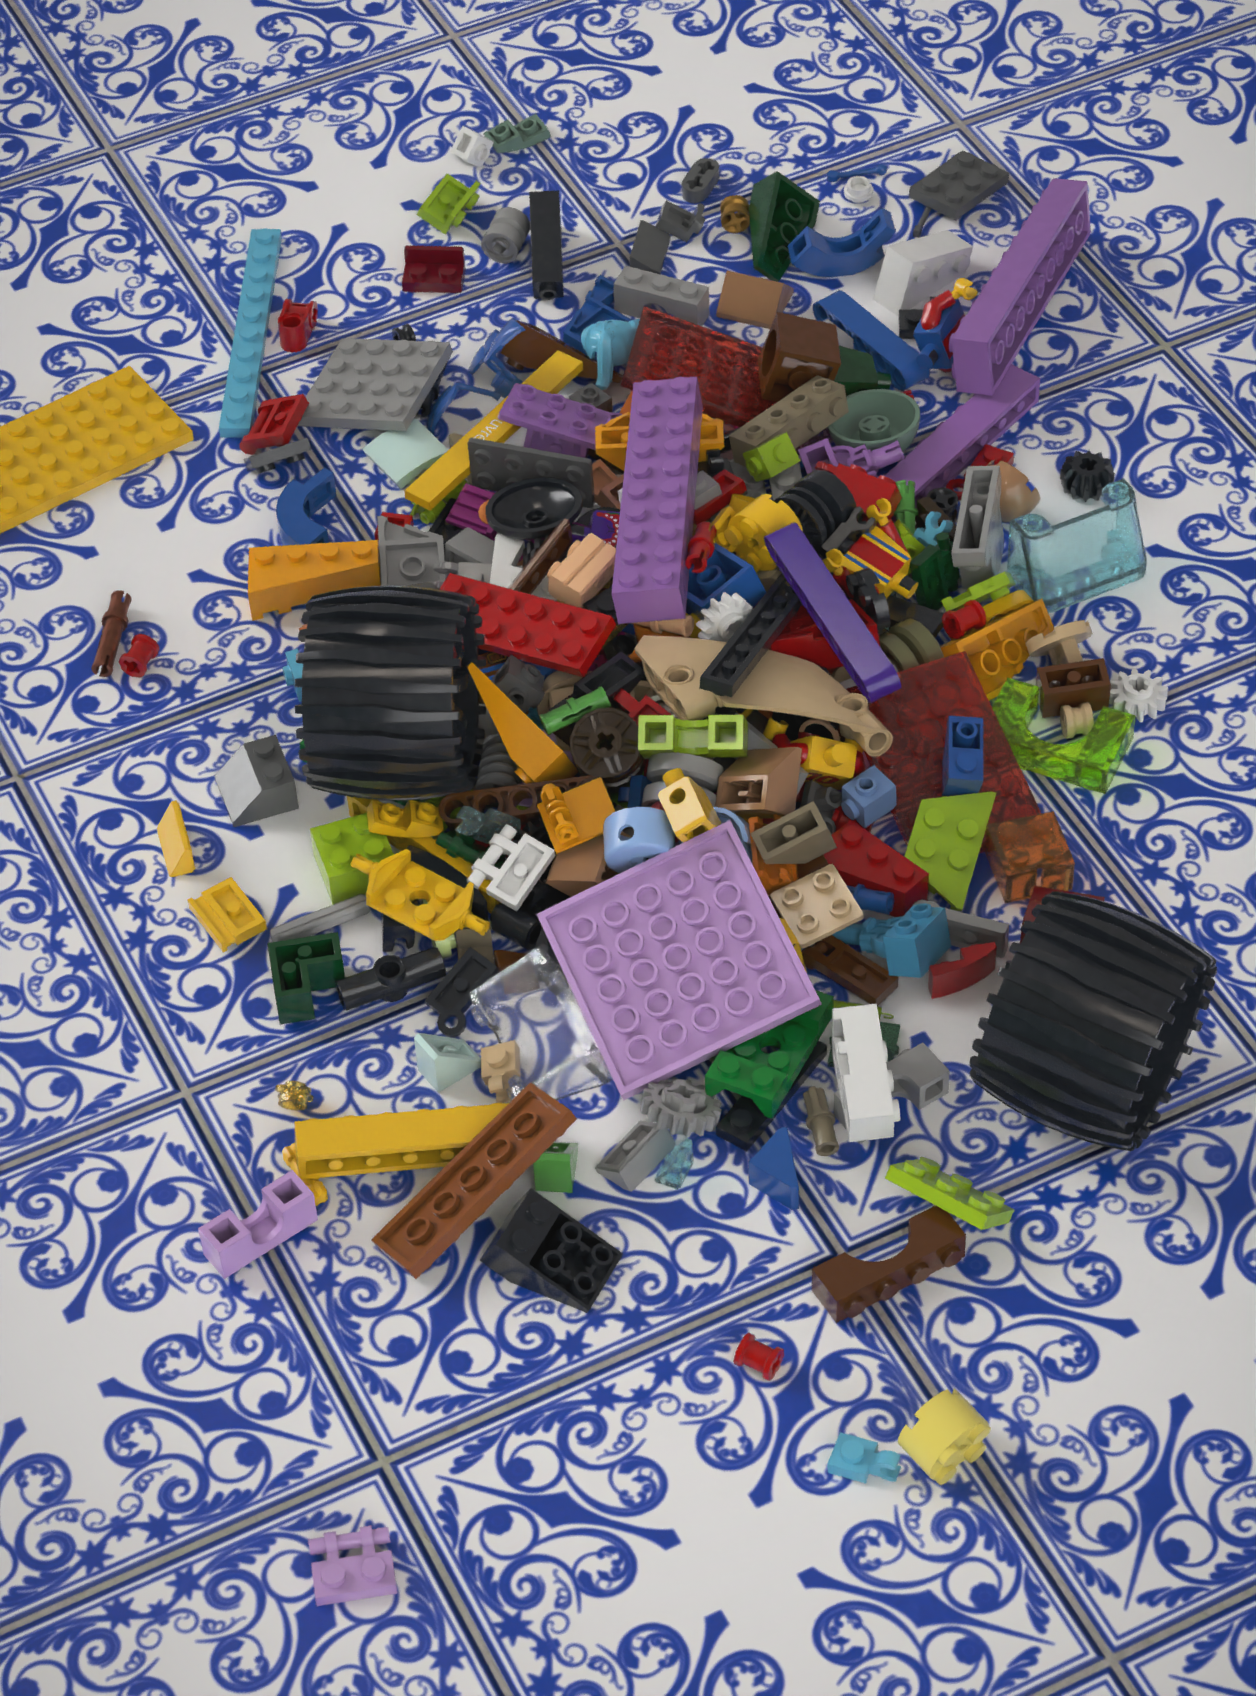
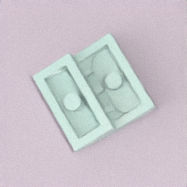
M416 418L413 419L407 431L387 430L362 449L400 489L405 487L421 471H426L448 451Z

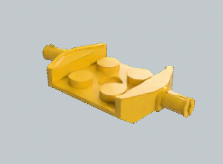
M408 849L389 856L379 863L373 862L359 853L352 859L351 867L368 875L366 905L434 941H443L458 929L463 930L465 927L472 929L482 936L488 931L490 922L477 917L471 911L474 896L473 883L469 882L463 888L411 861V851ZM416 899H424L429 903L417 906L411 902Z

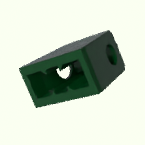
M839 346L841 365L834 382L844 385L846 396L872 389L889 390L891 375L889 373L876 372L872 355Z

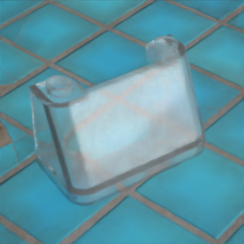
M537 947L468 993L474 1005L471 1013L476 1022L481 1027L487 1025L495 1033L499 1044L515 1040L520 1048L521 1077L514 1075L509 1078L508 1083L510 1087L506 1089L511 1101L530 1082L555 1100H559L606 1085L613 1080L562 968L540 947Z

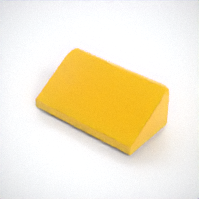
M177 800L171 801L157 826V833L168 875L176 877L193 873L195 866L179 802Z

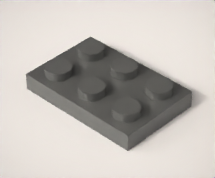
M962 150L912 185L909 189V197L957 220L1006 185L1009 181V172L974 156L972 153Z

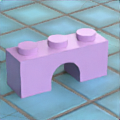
M293 1170L261 1189L262 1202L259 1208L249 1217L239 1220L228 1209L198 1228L204 1256L224 1279L318 1220L314 1193Z

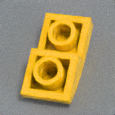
M371 800L366 809L369 832L403 838L431 837L440 835L444 831L443 820L438 811L439 807L428 802L408 800L403 809L391 803Z

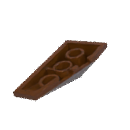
M517 320L525 328V331L511 339L500 352V354L508 357L507 364L523 371L524 367L537 370L559 350L583 362V370L577 375L578 377L597 380L596 360L588 359L586 354L568 345L564 346L565 342L530 323ZM613 370L611 382L627 385L629 379Z

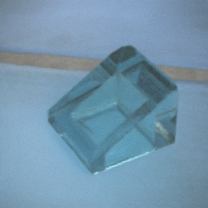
M686 1138L667 1154L654 1178L656 1183L677 1190L681 1188L694 1163L691 1139Z

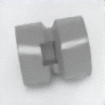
M505 207L498 210L481 241L482 250L485 255L491 260L503 264L515 260L531 229L528 217L516 208Z

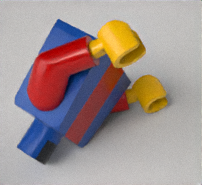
M959 278L954 284L953 291L947 290L924 305L922 317L914 330V338L920 351L916 361L921 368L952 372L954 359L953 352L949 350L950 336L960 326L962 317H965L959 297L972 300L977 296L978 291L973 287H969L973 284L972 281L966 278Z

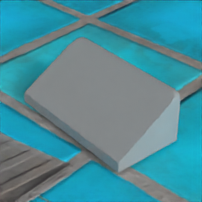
M639 1121L602 1159L595 1169L597 1173L621 1188L633 1191L670 1153L676 1145L667 1128L659 1130L657 1129L658 1123Z

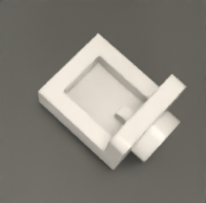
M462 126L450 152L461 157L464 161L482 168L485 160L489 157L490 149L494 142Z

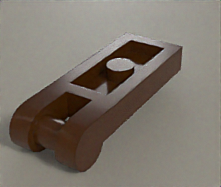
M833 935L801 951L806 968L816 969L869 1004L877 1003L878 1006L898 987L899 977L889 976L888 970Z

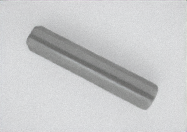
M359 894L276 926L270 930L272 942L308 937L368 914L370 907L366 905V896Z

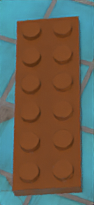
M530 1082L371 1241L381 1252L417 1279L425 1270L430 1268L432 1263L451 1244L458 1240L460 1235L478 1217L485 1213L487 1208L505 1190L512 1186L515 1180L566 1132L577 1118L570 1109Z

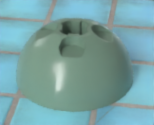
M887 389L860 391L846 396L849 412L827 427L830 437L836 446L856 448L865 444L867 450L870 449L872 451L898 440L901 450L904 452L911 445L917 434L920 424V408L913 398L898 391Z

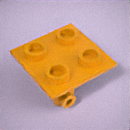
M601 777L564 793L554 784H546L542 787L540 794L542 802L537 804L556 854L602 835L605 819L615 812Z

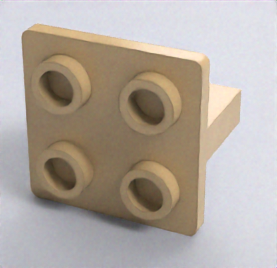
M829 864L770 894L772 902L781 917L789 925L802 949L864 918L863 911L833 864Z

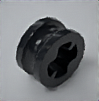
M408 323L404 324L402 329L398 327L392 329L393 340L416 341L415 334Z

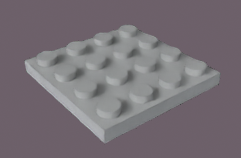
M342 338L306 395L309 404L298 426L407 431L453 352L450 342Z

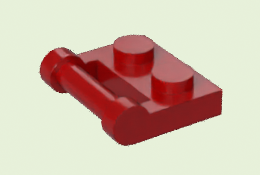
M299 394L262 401L258 408L259 415L249 434L245 435L239 444L242 452L253 455L260 448L280 447L288 444L309 404L305 395Z

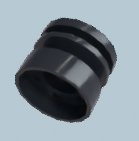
M825 470L810 472L794 484L792 488L774 500L776 503L782 500L793 510L802 525V532L817 553L823 550L821 546L842 522H847L851 512L857 507L854 497L847 486L837 476Z

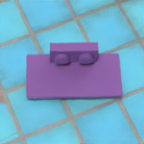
M515 383L499 412L498 419L527 428L523 447L587 458L589 448L596 450L595 427L600 424L605 425L611 419L622 414L611 413L595 408L588 403H579L566 399L560 394L547 393L535 389L531 385Z

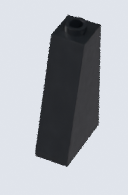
M559 190L529 192L534 299L552 300L554 298H563L562 227Z

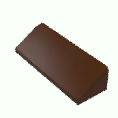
M565 518L550 533L509 585L508 589L527 594L534 592L548 574L550 567L559 560L573 542L568 519Z

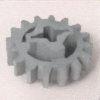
M672 1077L671 1082L661 1080L658 1084L650 1082L648 1088H644L640 1105H642L641 1113L647 1115L646 1121L657 1122V1129L668 1128L672 1135L680 1134L690 1137L691 1132H695L699 1136H703L705 1130L713 1132L714 1126L718 1125L722 1110L720 1109L721 1101L714 1099L715 1095L712 1097L706 1095L704 1091L705 1086L702 1084L695 1087L691 1085V1080H681Z

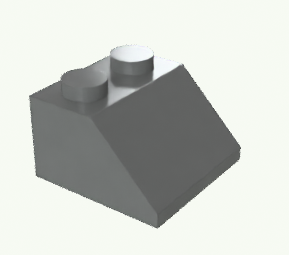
M276 735L242 744L215 775L216 784L233 827L299 809L295 781Z

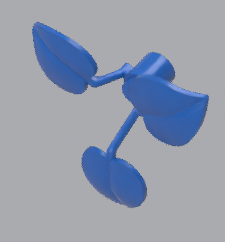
M510 319L500 331L495 329L489 335L485 344L477 351L469 366L468 371L472 375L476 373L483 362L496 373L491 382L494 391L459 382L449 386L433 404L427 418V429L433 435L437 422L459 390H467L490 396L498 401L500 397L505 399L510 394L515 383L521 384L523 382L512 374L496 356L511 339L525 331V328L515 319Z

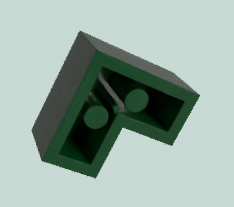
M338 932L267 943L280 1025L315 1019L311 992L336 988L335 981L345 978Z

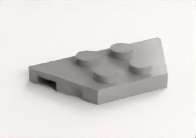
M377 516L381 586H405L446 580V574L433 570L434 562H445L442 535L430 531L423 532L409 524H405L402 527L388 522V517Z

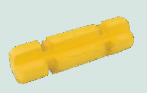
M292 1143L290 1146L283 1148L282 1154L287 1166L298 1176L295 1143ZM319 1178L301 1179L314 1193L316 1206L327 1201V1189L319 1181Z

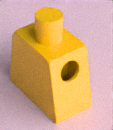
M675 768L663 775L662 779L666 788L658 793V797L672 829L680 841L684 843L722 824L705 791L689 776L685 777L682 769Z

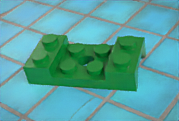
M815 990L821 1005L726 1052L720 1050L705 1074L706 1095L712 1097L724 1089L751 1098L762 1113L772 1119L832 1019L834 996ZM766 1046H775L779 1049L771 1054L761 1051Z

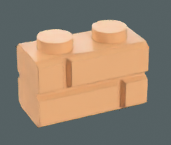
M593 533L588 534L582 541L576 540L569 548L567 557L562 562L556 561L550 567L547 574L549 594L561 602L564 601L565 604L583 608V603L593 598L613 577L616 548L608 543L605 544L601 538Z

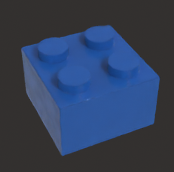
M715 543L714 552L707 561L706 569L700 573H693V563L689 569L686 613L688 615L694 613L700 620H704L701 610L708 609L711 606L710 599L712 598L718 602L721 601L723 592L730 596L734 593L739 594L754 608L765 595L766 590L751 564Z

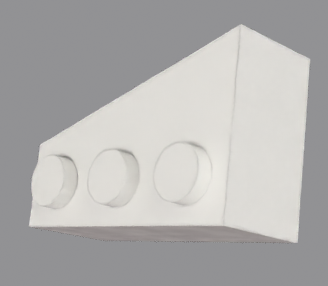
M949 230L887 246L873 300L899 316V310H909L965 274L970 265L973 246Z
M877 1003L833 1008L832 1058L849 1142L894 1137V1122L900 1121V1108L898 1099H892L891 1092H894L893 1074L891 1069L887 1070V1046L885 1040H882Z

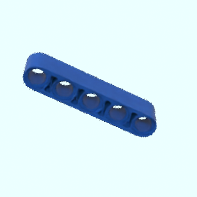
M839 290L813 304L815 319L822 322L829 319L853 338V349L872 355L876 372L889 373L891 375V385L897 390L905 391L930 376V369H923L918 365L916 358L919 353L844 291Z

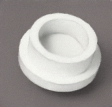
M855 176L847 181L844 187V195L852 202L862 203L873 196V186L866 177Z

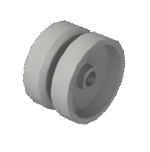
M658 753L649 758L646 776L652 783L644 788L642 807H651L657 801H660L658 793L666 788L662 777L666 772L675 768L682 769L685 777L689 776L705 791L712 806L715 807L716 794L714 792H717L719 776L724 772L723 766L710 759L685 753Z

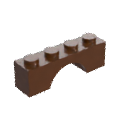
M935 1205L909 1219L908 1243L896 1256L883 1261L869 1262L859 1260L843 1252L812 1268V1292L836 1323L847 1317H856L870 1305L880 1300L886 1301L892 1298L899 1290L911 1284L923 1282L930 1274L944 1267L956 1265L965 1257L966 1234L949 1212Z

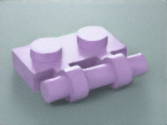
M372 1525L360 1527L358 1532L336 1535V1531L324 1533V1537L308 1539L310 1556L323 1553L327 1555L326 1561L311 1563L317 1606L397 1594L392 1551L375 1552V1545L390 1543L388 1527L372 1529ZM361 1547L363 1549V1555L339 1557V1551Z

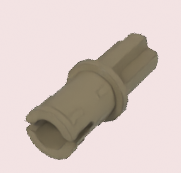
M811 1086L803 1094L808 1114L806 1126L812 1130L816 1153L820 1156H830L839 1150V1144L833 1127L835 1116L829 1111L824 1089Z

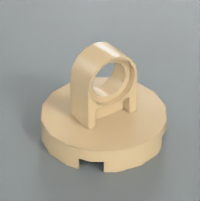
M1079 620L1054 627V631L1043 636V633H1040L1030 638L1026 642V646L1031 657L1049 654L1053 665L1080 662L1083 659L1077 644L1088 639L1093 633L1088 621Z

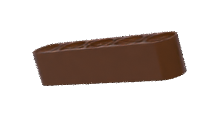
M589 775L452 793L446 795L441 800L438 811L448 828L455 831L458 828L468 832L503 828L505 824L510 826L526 825L528 821L535 823L538 817L541 816L537 804L542 802L540 794L544 785L554 784L564 793L598 777ZM605 785V788H606V790H607V792H608V795H609V797H610V800H611L612 798H611L610 792H609L607 786ZM523 799H533V803L528 809H518V804ZM488 804H499L498 809L493 814H484V809ZM455 808H465L461 817L450 819V814Z

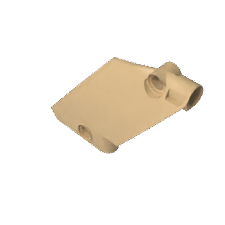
M643 635L634 648L635 653L642 660L644 674L649 685L678 719L701 720L708 717V715L715 714V708L718 706L720 708L724 706L765 710L839 723L841 735L847 739H854L868 755L873 757L884 754L892 744L893 736L891 732L869 710L867 698L862 694L849 693L838 681L813 662L768 650L735 694L729 697L718 696L710 691L699 689L700 676L727 642L686 637Z

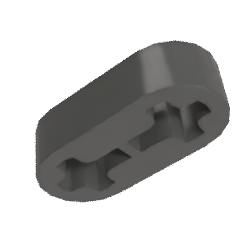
M703 158L693 164L681 183L682 198L685 201L700 203L709 196L720 178L719 163L716 160Z

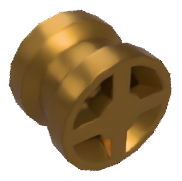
M731 195L724 198L720 204L722 227L730 233H740L746 230L750 225L749 203L746 198L739 195Z

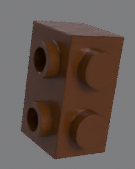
M1104 658L1037 668L1035 692L1042 718L1060 716V707L1063 705H1070L1073 708L1078 707L1081 703L1089 702L1092 711L1109 709L1111 683Z

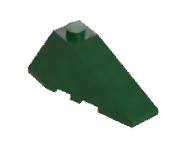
M778 171L753 185L749 204L753 268L776 282L780 281L791 263L788 245L807 226L811 229L814 228L820 204L818 199Z

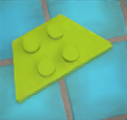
M995 792L922 799L919 805L904 857L929 873L928 890L932 894L937 892L951 905V910L961 912L996 797Z

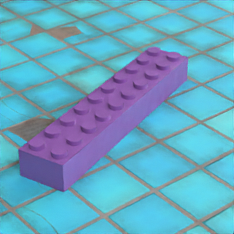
M1052 179L1047 189L1042 191L1038 203L1033 205L1027 220L1023 221L1017 236L1013 237L1007 252L1003 253L1000 263L996 268H993L988 282L983 284L981 293L976 300L972 301L967 315L961 319L960 326L950 336L949 350L953 352L954 359L952 378L956 379L957 392L990 396L994 394L1091 234L1087 181Z
M697 377L645 380L634 382L612 584V598L618 624L685 619L689 570L685 565V561L689 554L688 543L693 531L703 411Z

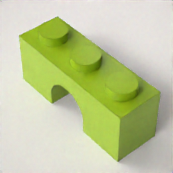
M639 715L638 751L643 758H650L658 753L671 752L700 757H747L748 722L744 715H708L706 720H681L675 718L674 715Z

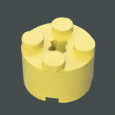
M947 1389L927 1401L914 1414L919 1419L914 1427L910 1429L905 1425L898 1437V1444L931 1479L935 1480L939 1485H943L955 1475L957 1471L956 1466L966 1459L969 1463H972L984 1453L986 1445L982 1441L989 1434L991 1428L989 1423L956 1389H953V1393Z

